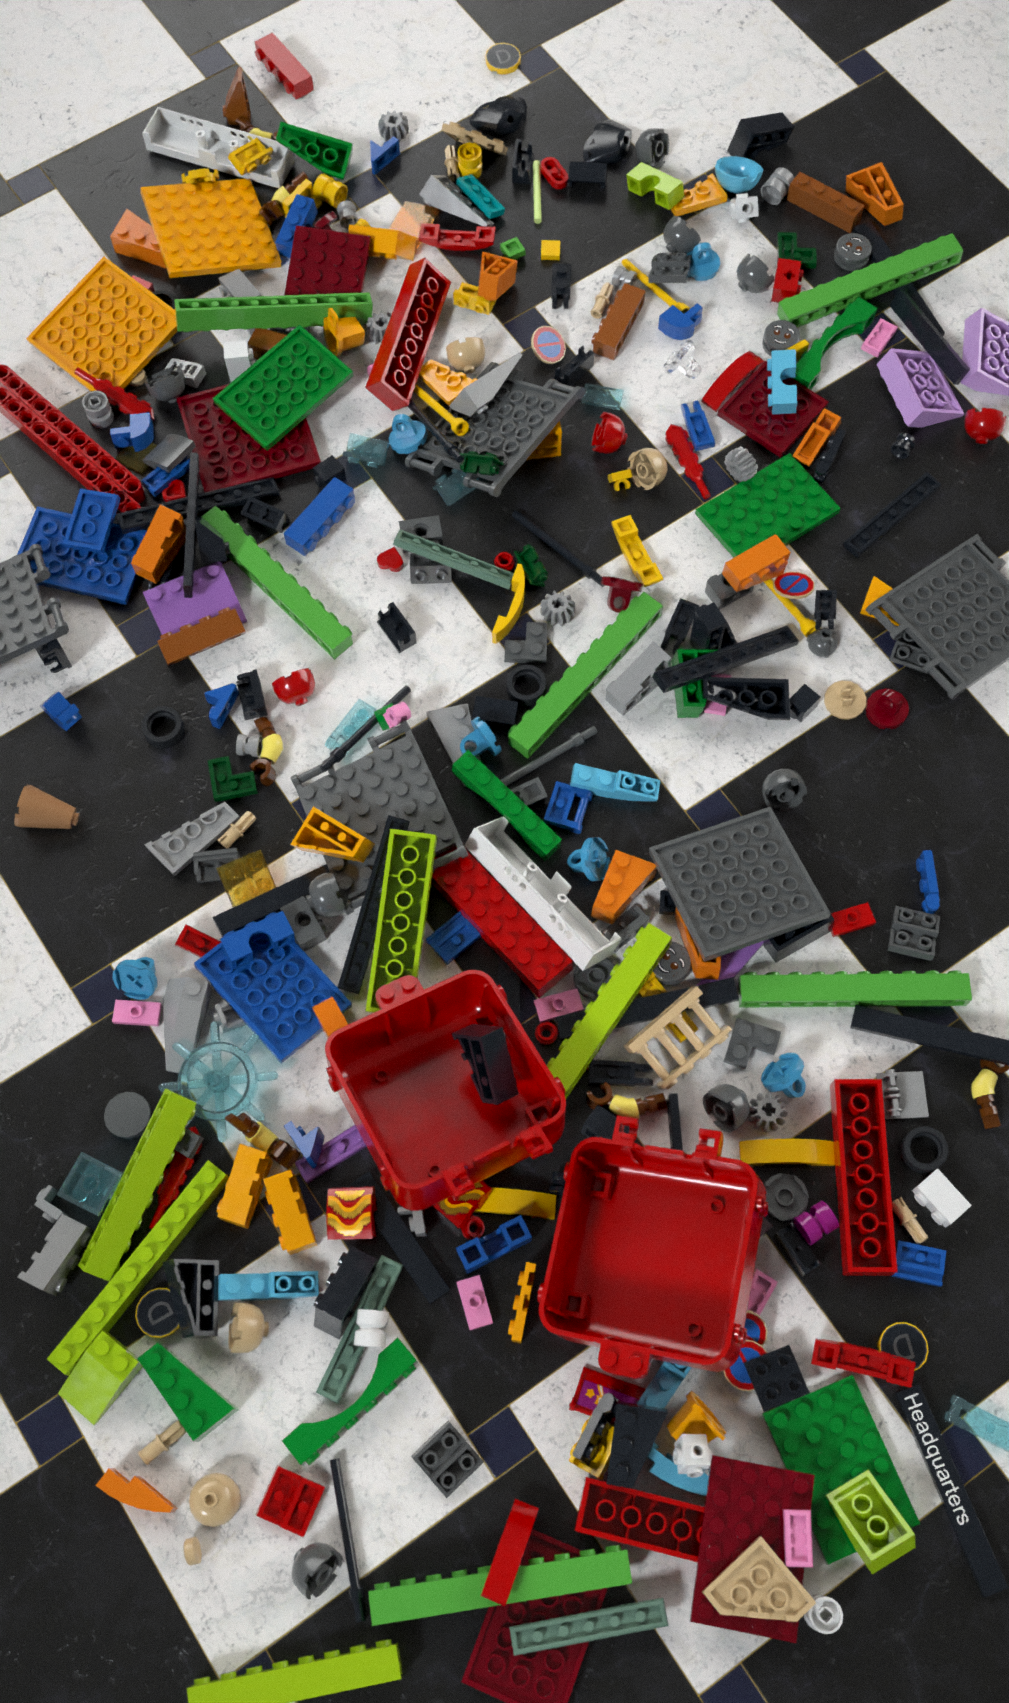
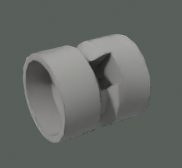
M777 168L761 187L760 192L763 199L772 205L779 204L789 191L790 183L794 179L793 174L785 168Z
M90 391L83 397L82 405L89 423L99 429L111 425L114 420V414L107 396L101 391Z

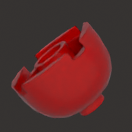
M973 408L966 412L965 430L972 439L976 440V443L987 444L988 441L995 440L1003 432L1007 416L1003 417L1002 411L982 408L981 412H975L976 408Z
M603 412L599 417L603 419L601 424L597 423L594 429L592 445L596 446L592 450L610 454L625 444L627 433H625L623 421L618 416Z
M305 668L291 672V675L286 678L284 676L278 678L272 683V687L279 700L286 704L295 703L298 707L308 703L307 698L315 690V680L311 670Z

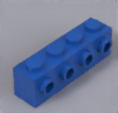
M334 477L283 533L286 544L303 556L313 551L320 539L327 536L330 528L341 520L346 510L353 507L355 503L354 489Z

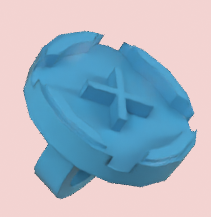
M700 243L694 247L692 252L687 253V255H692L689 278L691 276L697 281H707L716 276L720 268V257L712 250L709 243Z
M398 414L393 418V431L389 436V444L397 453L408 454L415 452L419 449L418 446L421 443L423 445L426 442L428 432L422 422L412 421L405 414Z
M480 717L473 719L471 725L474 731L464 737L460 743L462 755L466 752L464 746L467 742H474L477 749L471 752L475 757L487 749L494 756L502 752L500 745L496 747L494 743L497 741L496 737L488 725Z
M599 837L587 838L581 849L575 850L569 855L567 864L574 872H584L590 881H601L605 878L610 865V857L607 858L606 855L608 847ZM581 858V861L575 864L576 861Z
M143 957L137 960H124L120 962L113 971L115 986L119 990L122 989L125 992L124 995L136 1000L149 998L156 990L158 984L154 960Z
M796 1053L782 1054L778 1057L779 1061L776 1063L772 1061L767 1065L762 1073L761 1081L769 1092L783 1091L789 1098L802 1097L806 1089L805 1081L801 1076L804 1069V1061ZM793 1083H795L796 1086L795 1091L793 1090Z

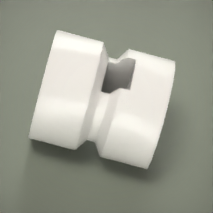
M358 1309L356 1324L360 1328L355 1331L354 1346L385 1348L387 1334L383 1329L388 1325L389 1312Z
M820 1594L811 1596L816 1604L804 1614V1619L808 1626L824 1634H831L837 1631L843 1621L842 1608L838 1602Z

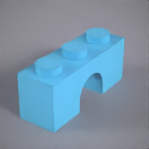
M796 349L771 351V359H767V371H771V376H768V389H771L772 393L768 394V407H772V414L796 413L797 385H786L782 382L786 378H795Z

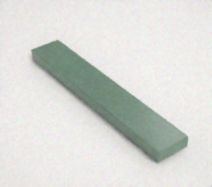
M399 529L393 545L503 588H510L514 573L401 529Z
M381 1255L316 1393L339 1404L365 1347L354 1346L355 1331L360 1328L356 1324L357 1310L383 1311L404 1267L402 1264Z
M660 1597L509 1626L513 1654L516 1656L666 1627L669 1624L664 1598Z

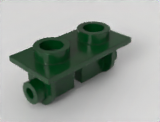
M469 451L468 454H459L464 458V461L460 464V469L464 473L477 474L480 467L479 474L494 476L499 472L498 465L504 466V463L497 459L498 456L492 453L480 455L477 452Z
M527 544L523 547L524 550L522 552L514 551L518 559L517 562L522 564L527 581L531 585L544 587V581L548 579V572L541 561L535 564L539 559L535 548Z

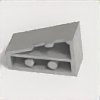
M240 269L219 277L221 284L219 290L223 297L261 296ZM255 328L247 330L250 336L254 332Z
M653 641L616 681H612L607 686L605 700L624 716L658 687L652 676L654 672L670 667L672 658Z
M62 1214L45 1237L47 1242L41 1253L35 1252L31 1257L34 1261L26 1273L21 1271L18 1278L56 1296L58 1292L64 1289L69 1271L73 1270L80 1259L78 1255L82 1248L87 1247L92 1238V1229Z

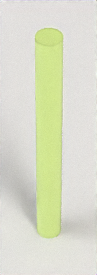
M535 160L533 162L534 222L540 224L542 222L540 161Z

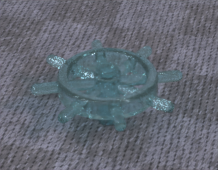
M212 1022L210 1024L211 1042L197 1047L192 1052L179 1042L173 1043V1050L185 1060L179 1070L178 1081L161 1083L159 1090L164 1092L166 1088L171 1091H179V1095L196 1102V1112L193 1118L197 1116L204 1120L215 1121L217 1124L218 1141L225 1142L227 1139L225 1116L231 1113L238 1116L246 1111L257 1121L261 1122L264 1120L265 1115L252 1104V1101L257 1093L258 1082L276 1080L278 1073L276 1071L257 1072L252 1058L248 1055V1052L259 1040L257 1034H252L240 1048L231 1043L221 1042L219 1024ZM221 1052L234 1055L222 1069ZM212 1053L213 1070L200 1060ZM241 1062L246 1074L229 1076ZM193 1068H196L204 1075L203 1079L190 1080ZM247 1083L243 1096L230 1086ZM207 1087L197 1101H195L190 1089ZM224 1093L236 1102L233 1107L225 1110ZM213 1094H215L216 1112L203 1108ZM193 1118L191 1120H188L185 1127L188 1126V1124L193 1120Z

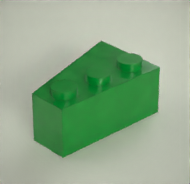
M677 649L671 660V666L717 650ZM703 679L674 689L678 718H698L707 700L703 698Z

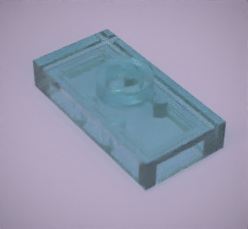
M585 383V395L581 399L582 404L620 410L624 390Z

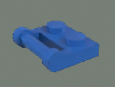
M556 781L544 817V823L580 834L583 828L581 824L588 803L592 800L593 793L586 789ZM574 797H580L574 821L567 820Z

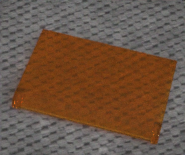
M405 201L389 229L399 230L417 237L415 254L421 244V241H419L421 223L432 224L439 214V210L435 207Z

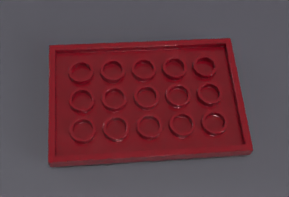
M712 1455L690 1622L796 1643L799 1620L794 1622L721 1615L702 1591L759 1536L765 1540L785 1565L783 1509L811 1510L815 1475ZM787 1567L803 1586L805 1567Z
M532 1529L519 1566L529 1565L528 1559L544 1557V1562L554 1561V1555L569 1553L570 1558L579 1557L582 1550ZM608 1588L506 1604V1606L489 1607L461 1682L506 1703H568L589 1641L514 1656L509 1626L601 1609Z

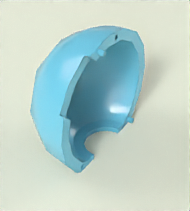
M739 156L720 158L715 165V173L719 184L727 191L736 194L753 189L763 172L761 165L757 162Z

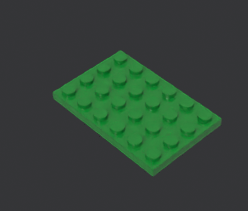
M299 324L213 398V401L268 451L349 381L354 374L349 367Z
M789 453L757 472L750 480L740 482L696 509L695 515L734 558L775 534L786 546L837 515L841 508Z
M853 1375L762 1413L785 1469L815 1475L811 1503V1530L827 1565L857 1551L826 1499V1495L867 1470L873 1475L909 1527L912 1528L920 1524Z

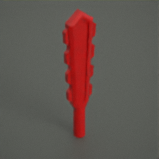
M79 367L76 368L75 375L93 385L96 391L103 392L107 396L109 403L113 406H119V410L124 414L150 412L152 421H155L154 411L150 403L144 400L139 401L137 396L132 393H125L123 388L113 386L112 382L107 379L95 378Z
M671 424L665 432V440L668 445L673 447L672 452L679 458L680 466L685 468V475L696 483L703 499H708L711 495L702 479L703 467L701 464H698L699 458L697 454L693 453L694 447L692 442L688 441V433L681 426Z
M195 1126L188 1128L194 1133L200 1135ZM201 1143L200 1147L198 1148L196 1154L199 1153V1151H200V1149H201V1147H202V1143ZM176 1150L174 1151L175 1154L169 1168L164 1171V1183L159 1185L157 1191L159 1195L158 1206L150 1223V1229H153L165 1214L167 1207L178 1198L180 1194L179 1187L184 1185L187 1179L186 1172L192 1168L195 1162L194 1159H190Z

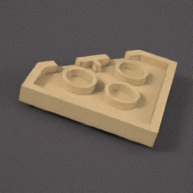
M450 121L449 124L443 123L441 131L455 141L475 143L481 149L505 156L507 154L508 148L503 145L504 142L494 138L490 140L482 135L481 132L475 130L467 131L455 122Z
M761 1536L702 1591L721 1615L797 1622L816 1604L814 1599Z

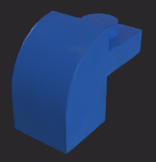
M697 303L686 313H682L672 305L659 316L658 329L672 339H688L693 336L694 327L699 325L702 320L703 307Z
M150 412L130 414L129 427L110 429L114 447L124 448L133 446L135 452L147 448L154 439V425Z
M59 691L55 692L40 705L49 717L65 731L82 718L78 713L79 709L76 705L70 704Z

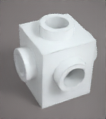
M748 193L736 194L737 198L731 199L729 214L730 216L732 215V219H738V223L748 222L750 217L759 216L757 196H748Z
M682 1434L674 1443L673 1461L677 1465L678 1474H687L691 1478L700 1477L711 1466L712 1452L708 1449L706 1434Z

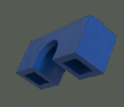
M296 194L275 241L279 255L291 258L296 225L312 227L318 213L314 199Z
M283 911L270 913L265 919L258 922H250L243 929L230 931L220 939L222 949L233 970L254 961L251 945L258 940L268 941L274 951L295 942L294 931Z
M520 1215L500 1225L494 1232L481 1238L476 1237L457 1247L456 1251L468 1274L531 1242L532 1236Z

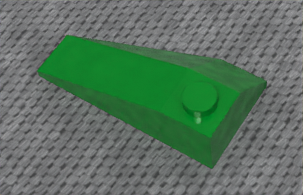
M280 122L276 136L277 142L324 174L344 180L352 157L353 143Z

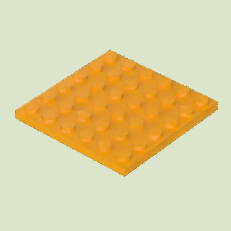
M250 178L198 182L197 184L185 183L141 187V196L170 278L227 273L237 269L247 271L281 267L282 261L268 224L259 213L261 206Z
M104 256L35 328L26 340L89 391L96 390L93 385L74 374L77 367L95 378L107 379L112 382L113 386H120L124 389L176 334L175 310Z

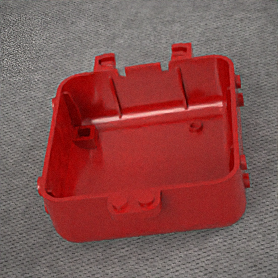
M479 970L463 971L426 989L422 987L416 977L411 975L403 976L381 986L376 991V1003L380 1009L379 1011L334 1031L326 1041L325 1054L328 1064L326 1071L330 1078L328 1079L329 1085L333 1092H338L382 1175L380 1179L385 1190L390 1189L397 1203L407 1210L421 1211L449 1197L456 1201L460 1199V1196L474 1190L475 1184L528 1157L535 1159L545 1153L553 1152L552 1145L563 1134L566 1111L565 1088L558 1077H553L508 1005L507 996L502 986L496 985L493 979L485 972ZM471 1024L503 1027L519 1094L499 1105L483 1103L470 1076L473 1074L472 1068L468 1060L464 1061L461 1056L464 1053L458 1039L454 1040L451 1033Z
M617 1115L612 1139L590 1137L581 1141L573 1150L570 1162L568 1161L565 1165L564 1180L566 1182L545 1280L544 1283H541L537 1296L540 1303L539 1316L541 1322L550 1332L567 1341L600 1348L598 1356L599 1366L610 1374L642 1379L648 1374L652 1359L713 1372L724 1371L737 1361L741 1344H745L747 1329L744 1327L762 1221L763 1217H766L768 1213L765 1186L752 1167L744 1161L721 1157L724 1140L721 1131L699 1128V1143L696 1145L695 1153L693 1152L691 1155L686 1154L682 1150L650 1145L642 1147L634 1143L637 1138L639 1119ZM624 1126H629L628 1134L623 1132ZM708 1139L715 1140L714 1147L707 1146Z

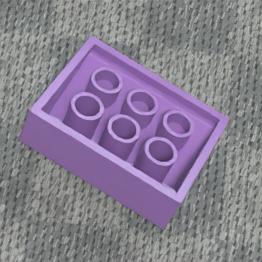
M215 562L194 571L192 598H184L183 576L143 592L162 635L167 632L177 633L180 631V627L189 623L194 626L200 623L199 619L210 615L213 618L219 615L218 611L230 607V610L236 609L242 624L247 622L221 562Z

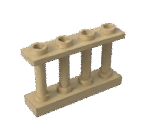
M697 986L689 988L623 1045L628 1053H640L662 1080L656 1084L658 1089L666 1088L668 1090L678 1082L676 1078L682 1073L685 1075L695 1067L693 1063L699 1058L702 1060L712 1052L710 1048L716 1043L718 1045L723 1043L729 1037L727 1033L732 1030L730 1026L719 1028L700 1005L698 997L703 993ZM687 1007L693 1009L713 1034L704 1043H702L682 1018L681 1012ZM669 1022L675 1023L696 1050L687 1058L684 1057L666 1035L664 1027ZM652 1037L658 1038L679 1064L670 1073L666 1071L648 1049L646 1042Z

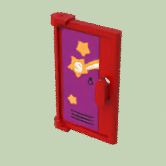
M583 1366L575 1395L572 1397L571 1403H569V1410H575L591 1416L600 1399H602L603 1394L605 1395L608 1392L612 1393L620 1401L637 1404L645 1388ZM615 1417L610 1422L613 1425L615 1424Z

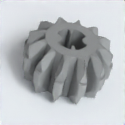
M395 110L393 113L387 111L386 115L381 114V119L378 122L380 136L384 137L385 141L390 140L393 136L399 142L401 139H406L409 131L407 116H404L402 112L396 113Z
M381 311L379 315L373 313V316L368 318L366 332L368 338L373 340L375 345L383 340L391 318L389 312L383 314Z
M740 446L731 450L725 456L726 470L730 472V475L739 482L747 481L757 473L758 465L755 463L756 459L753 458L748 449Z
M554 590L552 595L546 594L545 599L541 601L540 613L544 616L545 622L551 620L552 626L556 622L562 626L563 621L569 623L571 617L574 616L575 602L571 601L570 595L564 596L563 591L557 594Z
M767 1092L765 1097L758 1093L757 1100L751 1099L750 1104L753 1107H750V1114L753 1115L748 1120L749 1122L757 1121L755 1129L763 1125V1131L768 1132L769 1126L773 1131H777L778 1125L783 1126L785 1123L783 1117H786L788 1112L781 1110L786 1106V1103H778L779 1095L772 1099L771 1092ZM765 1108H768V1111L771 1113L770 1116H766V1112L763 1111Z

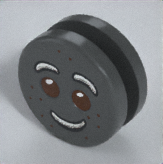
M849 233L843 235L837 241L834 252L836 264L848 271L864 268L868 263L871 253V243L861 234Z
M777 320L771 322L764 331L763 349L770 356L771 351L785 350L799 342L800 332L789 321Z
M672 942L653 971L661 985L675 986L686 979L691 967V960L687 949L679 943Z

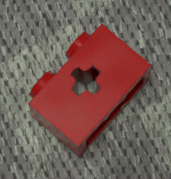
M778 258L771 298L772 302H780L785 298H790L800 293L801 285H798V282H801L803 277V270H800L801 261Z

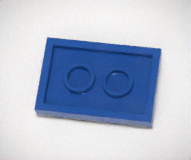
M80 488L63 545L68 548L104 554L121 499L119 495Z

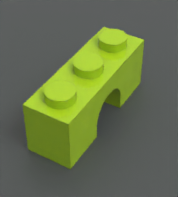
M641 162L626 174L629 191L641 197L647 192L654 191L656 204L668 210L684 198L683 181Z

